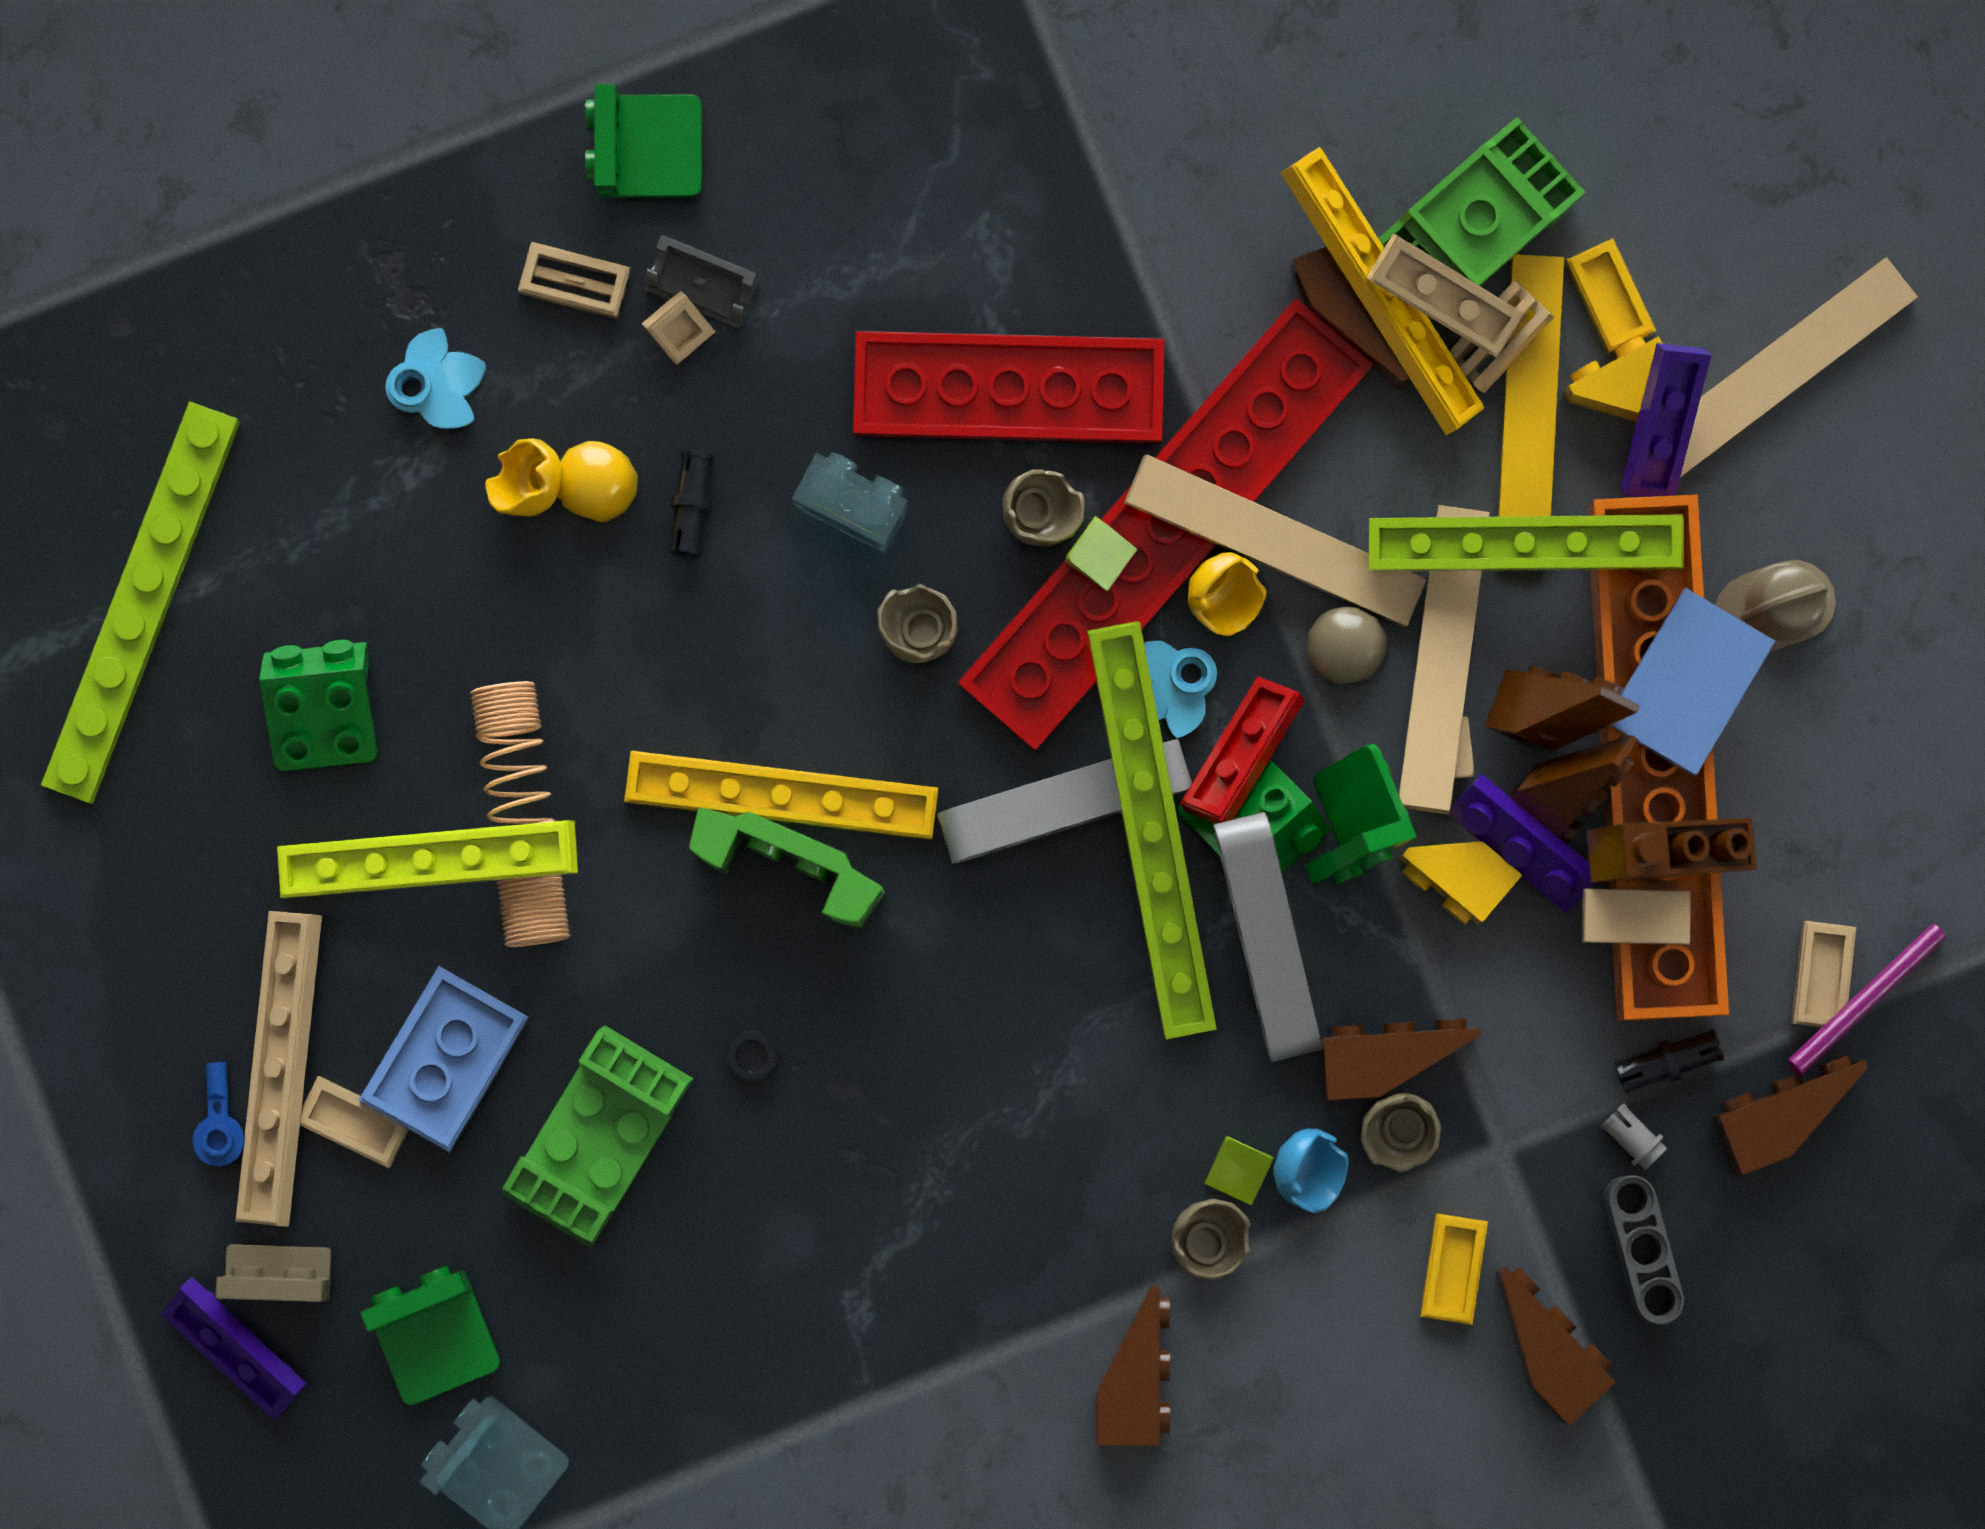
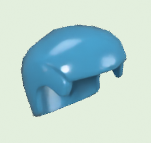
M1306 1128L1294 1133L1280 1147L1274 1164L1273 1175L1277 1190L1286 1201L1308 1212L1317 1213L1327 1210L1338 1198L1346 1181L1349 1159L1347 1153L1334 1144L1337 1141L1334 1136L1316 1128Z

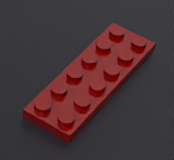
M856 331L853 435L865 437L1162 444L1164 339Z

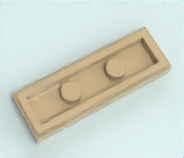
M1392 234L1366 279L1498 358L1524 316L1523 312L1395 234Z

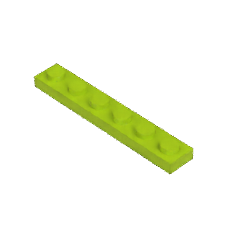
M1683 515L1369 518V570L1371 572L1684 569Z

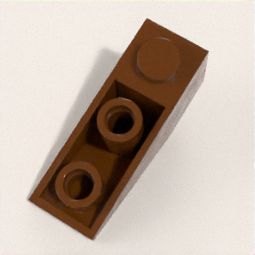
M1324 246L1294 258L1290 269L1305 305L1374 364L1373 369L1395 388L1405 387L1409 379L1406 371L1328 248Z
M1530 665L1527 673L1506 669L1485 727L1520 744L1554 751L1638 713L1640 705L1621 696L1624 688L1611 681L1594 677L1591 684L1589 680L1569 672L1562 671L1559 677L1551 671Z
M1629 735L1537 763L1511 794L1510 798L1563 842L1568 844L1582 826L1576 820L1580 813L1589 819L1608 795L1601 788L1606 782L1615 788L1632 767L1634 762L1628 759L1627 755L1638 739L1633 735Z
M1752 818L1631 823L1586 830L1591 883L1757 870Z
M1466 1019L1436 1020L1435 1031L1415 1032V1022L1383 1024L1384 1034L1363 1035V1025L1331 1027L1332 1037L1321 1038L1324 1101L1381 1097L1479 1037L1480 1028H1467Z
M1848 1055L1819 1065L1818 1067L1822 1075L1802 1082L1801 1077L1795 1074L1771 1083L1770 1086L1773 1094L1754 1100L1751 1092L1722 1102L1725 1112L1712 1118L1734 1174L1744 1175L1791 1157L1867 1070L1866 1060L1851 1063Z
M1501 1266L1496 1270V1275L1528 1386L1565 1424L1571 1426L1615 1383L1606 1373L1613 1365L1593 1344L1584 1349L1570 1335L1576 1329V1326L1557 1306L1554 1305L1548 1311L1534 1297L1540 1291V1288L1521 1268L1518 1267L1512 1273L1507 1267Z
M1150 1286L1096 1389L1097 1446H1160V1434H1170V1402H1160V1381H1170V1349H1160V1328H1170V1297H1160L1159 1286Z

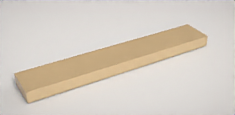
M1887 257L1701 396L1680 478L1918 298Z
M1149 455L1143 456L1124 501V504L1232 552L1243 555L1250 560L1401 627L1408 626L1427 580L1412 572H1371L1369 570V553Z
M1438 505L1436 517H1489L1490 512ZM1429 571L1399 787V796L1405 809L1447 815L1450 812L1482 571Z
M269 911L236 1222L289 1227L322 916L276 911Z

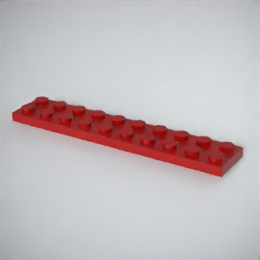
M1295 298L1155 458L1255 502L1367 375L1374 364L1299 299ZM1130 487L1101 519L1137 549L1110 589L1106 592L1064 561L958 682V685L1035 752L1097 683L1087 631L1135 621L1140 622L1141 630H1143L1217 546V544L1124 504Z

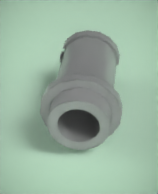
M1623 1103L1600 1127L1603 1130L1605 1129L1634 1158L1631 1162L1633 1166L1639 1163L1646 1170L1667 1149L1661 1142L1664 1137L1661 1134L1656 1137Z

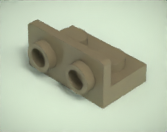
M231 1244L226 1249L225 1276L217 1277L216 1298L311 1302L330 1300L332 1251L328 1247Z

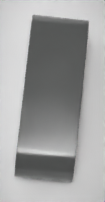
M1636 1175L1619 1176L1606 1186L1603 1199L1631 1306L1635 1314L1644 1321L1654 1324L1670 1323L1681 1314L1684 1306V1296L1656 1192L1652 1184L1645 1178ZM1628 1183L1640 1189L1643 1200L1641 1207L1632 1214L1622 1211L1617 1203L1618 1191ZM1642 1234L1650 1236L1656 1245L1654 1258L1646 1264L1637 1263L1631 1255L1630 1248L1633 1240ZM1655 1285L1663 1286L1670 1296L1668 1308L1659 1315L1651 1314L1647 1310L1644 1301L1646 1292Z

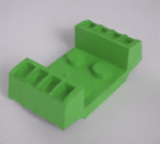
M1516 117L1411 207L1378 239L1385 248L1392 234H1395L1481 286L1546 228L1549 230L1577 205L1586 192L1538 141L1535 135L1528 130L1522 121Z
M698 808L689 849L706 864L724 874L728 873L742 839L745 837L750 840L747 847L761 856L779 862L781 855L784 854L798 860L795 866L798 869L797 871L826 883L829 874L836 877L837 880L822 911L827 919L861 928L885 894L882 886L852 869L846 854L751 812L734 817L705 808Z
M606 1025L596 1032L578 1061L581 1065L528 1153L525 1157H520L502 1188V1195L590 1249L617 1209L694 1079Z

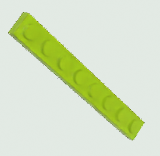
M189 401L41 786L93 805L238 430L240 421L237 418Z
M1139 621L1087 631L1163 1034L1167 1040L1217 1030L1141 624Z

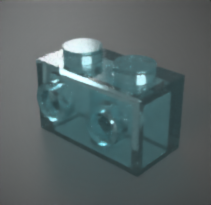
M831 452L828 459L816 453L792 497L794 506L886 554L909 510L908 500L901 497L904 489L880 476H876L874 482L869 481L855 473L858 468L857 464L837 453Z

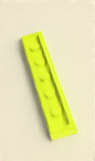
M570 820L277 846L280 898L578 873L575 821Z

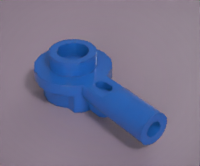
M226 1062L206 1063L208 1117L198 1124L194 1131L192 1142L194 1151L200 1160L208 1165L221 1167L233 1163L240 1157L244 1149L245 1135L240 1124L228 1114Z

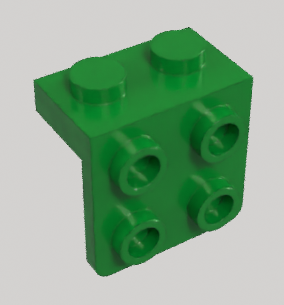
M595 84V99H586L585 103L586 130H594V150H586L585 175L586 181H594L599 197L668 198L698 196L702 190V104L700 99L696 95H619L616 84Z
M335 640L325 644L323 647L305 649L295 645L278 647L272 652L264 653L259 682L276 768L281 771L371 762L376 758L377 742L367 689L369 655L366 642L352 643L348 640Z
M1375 744L1363 746L1315 774V788L1340 846L1305 865L1312 885L1333 878L1336 886L1352 881L1364 875L1362 867H1364V870H1368L1394 858L1391 853L1392 850L1417 837L1411 825L1409 814L1404 808L1391 778L1389 767L1383 759L1380 749Z
M1271 760L1268 761L1234 818L1238 819L1265 812L1274 840L1281 874L1303 854L1315 849L1322 837L1330 831L1329 826L1314 803ZM1179 803L1178 813L1183 820L1220 857L1213 825L1215 824L1185 812Z
M448 1266L439 1268L418 1277L421 1287L402 1295L399 1286H396L370 1297L373 1307L360 1312L367 1331L375 1330L401 1398L406 1404L414 1405L492 1373L500 1366V1357L465 1271L456 1272L451 1275Z

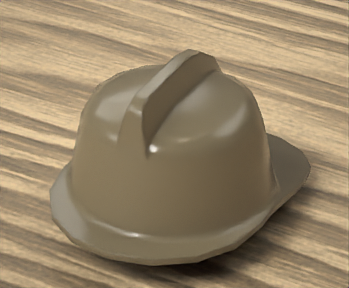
M1790 560L1749 572L1729 582L1718 595L1715 606L1775 640L1774 645L1769 651L1770 653L1808 640L1824 631L1833 618L1836 599L1834 587L1824 572L1811 563L1801 560Z

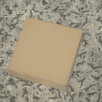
M681 290L642 323L676 365L715 333L714 329Z

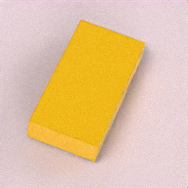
M1614 239L1566 259L1565 265L1607 354L1614 352L1622 345L1639 336L1646 338L1656 332Z
M1435 1213L1420 1317L1473 1325L1488 1221Z

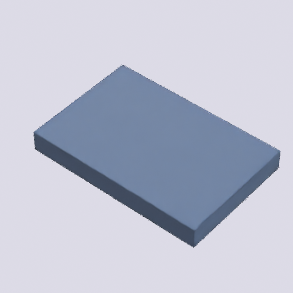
M1684 588L1622 692L1621 696L1640 705L1638 713L1609 725V727L1624 736H1635L1638 739L1637 744L1691 776H1696L1774 645L1775 640Z
M438 966L359 1098V1102L450 1153L523 1031L529 1017Z

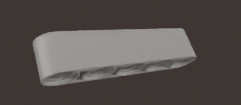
M1179 740L1164 742L1163 747L1174 797L1186 793L1192 784V780ZM1108 759L947 809L938 813L937 817L951 863L955 864L1121 813L1112 760Z
M1265 812L1215 824L1213 826L1270 1061L1273 1063L1322 1050L1319 1030Z

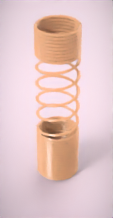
M523 681L494 684L476 688L470 692L472 695L470 699L473 700L471 704L474 706L472 708L474 710V720L476 721L474 725L477 726L475 728L477 731L476 738L479 741L491 744H519L490 753L479 762L482 767L491 770L521 771L489 782L483 788L485 793L499 797H528L492 809L487 817L494 822L533 824L555 821L553 818L512 819L492 816L502 810L545 799L551 795L550 792H499L489 790L490 787L499 783L539 773L548 768L545 765L500 766L485 763V761L499 755L540 745L544 742L542 739H491L529 733L542 727L539 724L541 720L538 714L540 710L537 709L539 705L536 699L538 695L535 693L537 691L535 689L536 684L533 682ZM562 875L504 879L496 882L498 884L497 889H499L498 894L500 895L498 899L501 900L499 902L501 905L499 909L502 910L500 914L503 916L501 918L503 920L502 925H504L503 930L505 931L503 935L506 936L504 938L506 941L504 945L507 947H522L557 942L570 938L571 935L568 934L570 932L568 929L570 925L567 924L569 920L566 918L568 914H566L567 909L564 903L566 899L563 898L565 896L563 893L565 889L562 888L564 885L562 883Z

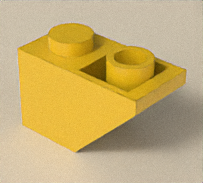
M1639 336L1616 349L1614 352L1618 359L1600 367L1598 362L1594 361L1572 373L1570 378L1573 383L1563 393L1567 402L1637 422L1656 344H1663L1660 337L1658 336L1645 343L1642 336Z
M1483 841L1409 847L1398 858L1406 865L1402 870L1404 876L1425 892L1430 886L1446 898L1441 906L1463 925H1466L1470 919L1477 925L1481 924L1522 876L1520 872L1508 864Z

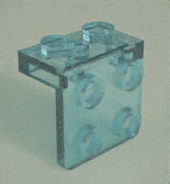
M489 1396L481 1404L472 1399L453 1423L461 1430L448 1446L440 1440L421 1463V1466L427 1472L419 1482L435 1495L443 1492L488 1529H520L568 1468L569 1459L566 1454L495 1397Z

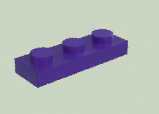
M1656 344L1620 490L1627 496H1676L1712 356L1704 348Z
M1483 774L1478 776L1450 808L1449 816L1479 841H1483L1564 912L1567 913L1583 897L1584 889H1591L1595 885V883H1591L1588 861Z
M193 1277L179 1288L161 1313V1316L273 1421L287 1410L306 1385L287 1363L280 1360L256 1337L250 1328L244 1326L219 1303L218 1299L211 1292L205 1290Z

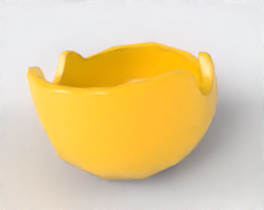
M532 438L519 439L508 451L499 453L498 459L502 463V470L498 476L488 478L485 483L489 505L499 514L511 516H538L549 509L558 496L562 480V466L554 449L544 441Z
M587 441L568 449L560 460L562 480L557 497L562 501V505L576 515L597 522L610 521L625 513L637 495L638 475L624 453L603 442Z
M1236 552L1220 553L1204 561L1189 581L1188 605L1193 615L1214 634L1229 637L1246 629L1258 616L1267 594L1266 588L1256 576L1259 572L1258 568L1246 557L1238 555Z

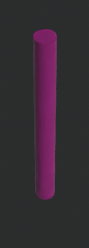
M1933 923L1927 927L1787 1060L1789 1067L1796 1074L1802 1076L1946 939L1943 930Z

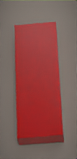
M1257 676L1180 802L1185 812L1214 824L1231 821L1235 818L1304 704L1305 700L1300 692Z

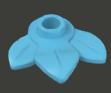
M442 328L428 330L417 335L408 344L404 363L397 365L387 377L386 394L390 402L397 409L406 413L419 412L433 427L441 429L464 427L475 419L472 409L464 397L469 395L480 384L487 366L485 362L470 354L448 352L447 337ZM412 379L420 381L422 387L418 395L409 397L403 393V387L407 381Z
M1162 641L1145 642L1144 646L1158 720L1166 718L1171 733L1175 738H1181L1194 731L1205 716V695L1212 690L1217 678L1215 662L1208 653L1198 648H1185L1177 651ZM1194 665L1199 668L1201 672L1199 681L1190 684L1182 679L1181 671L1185 666Z

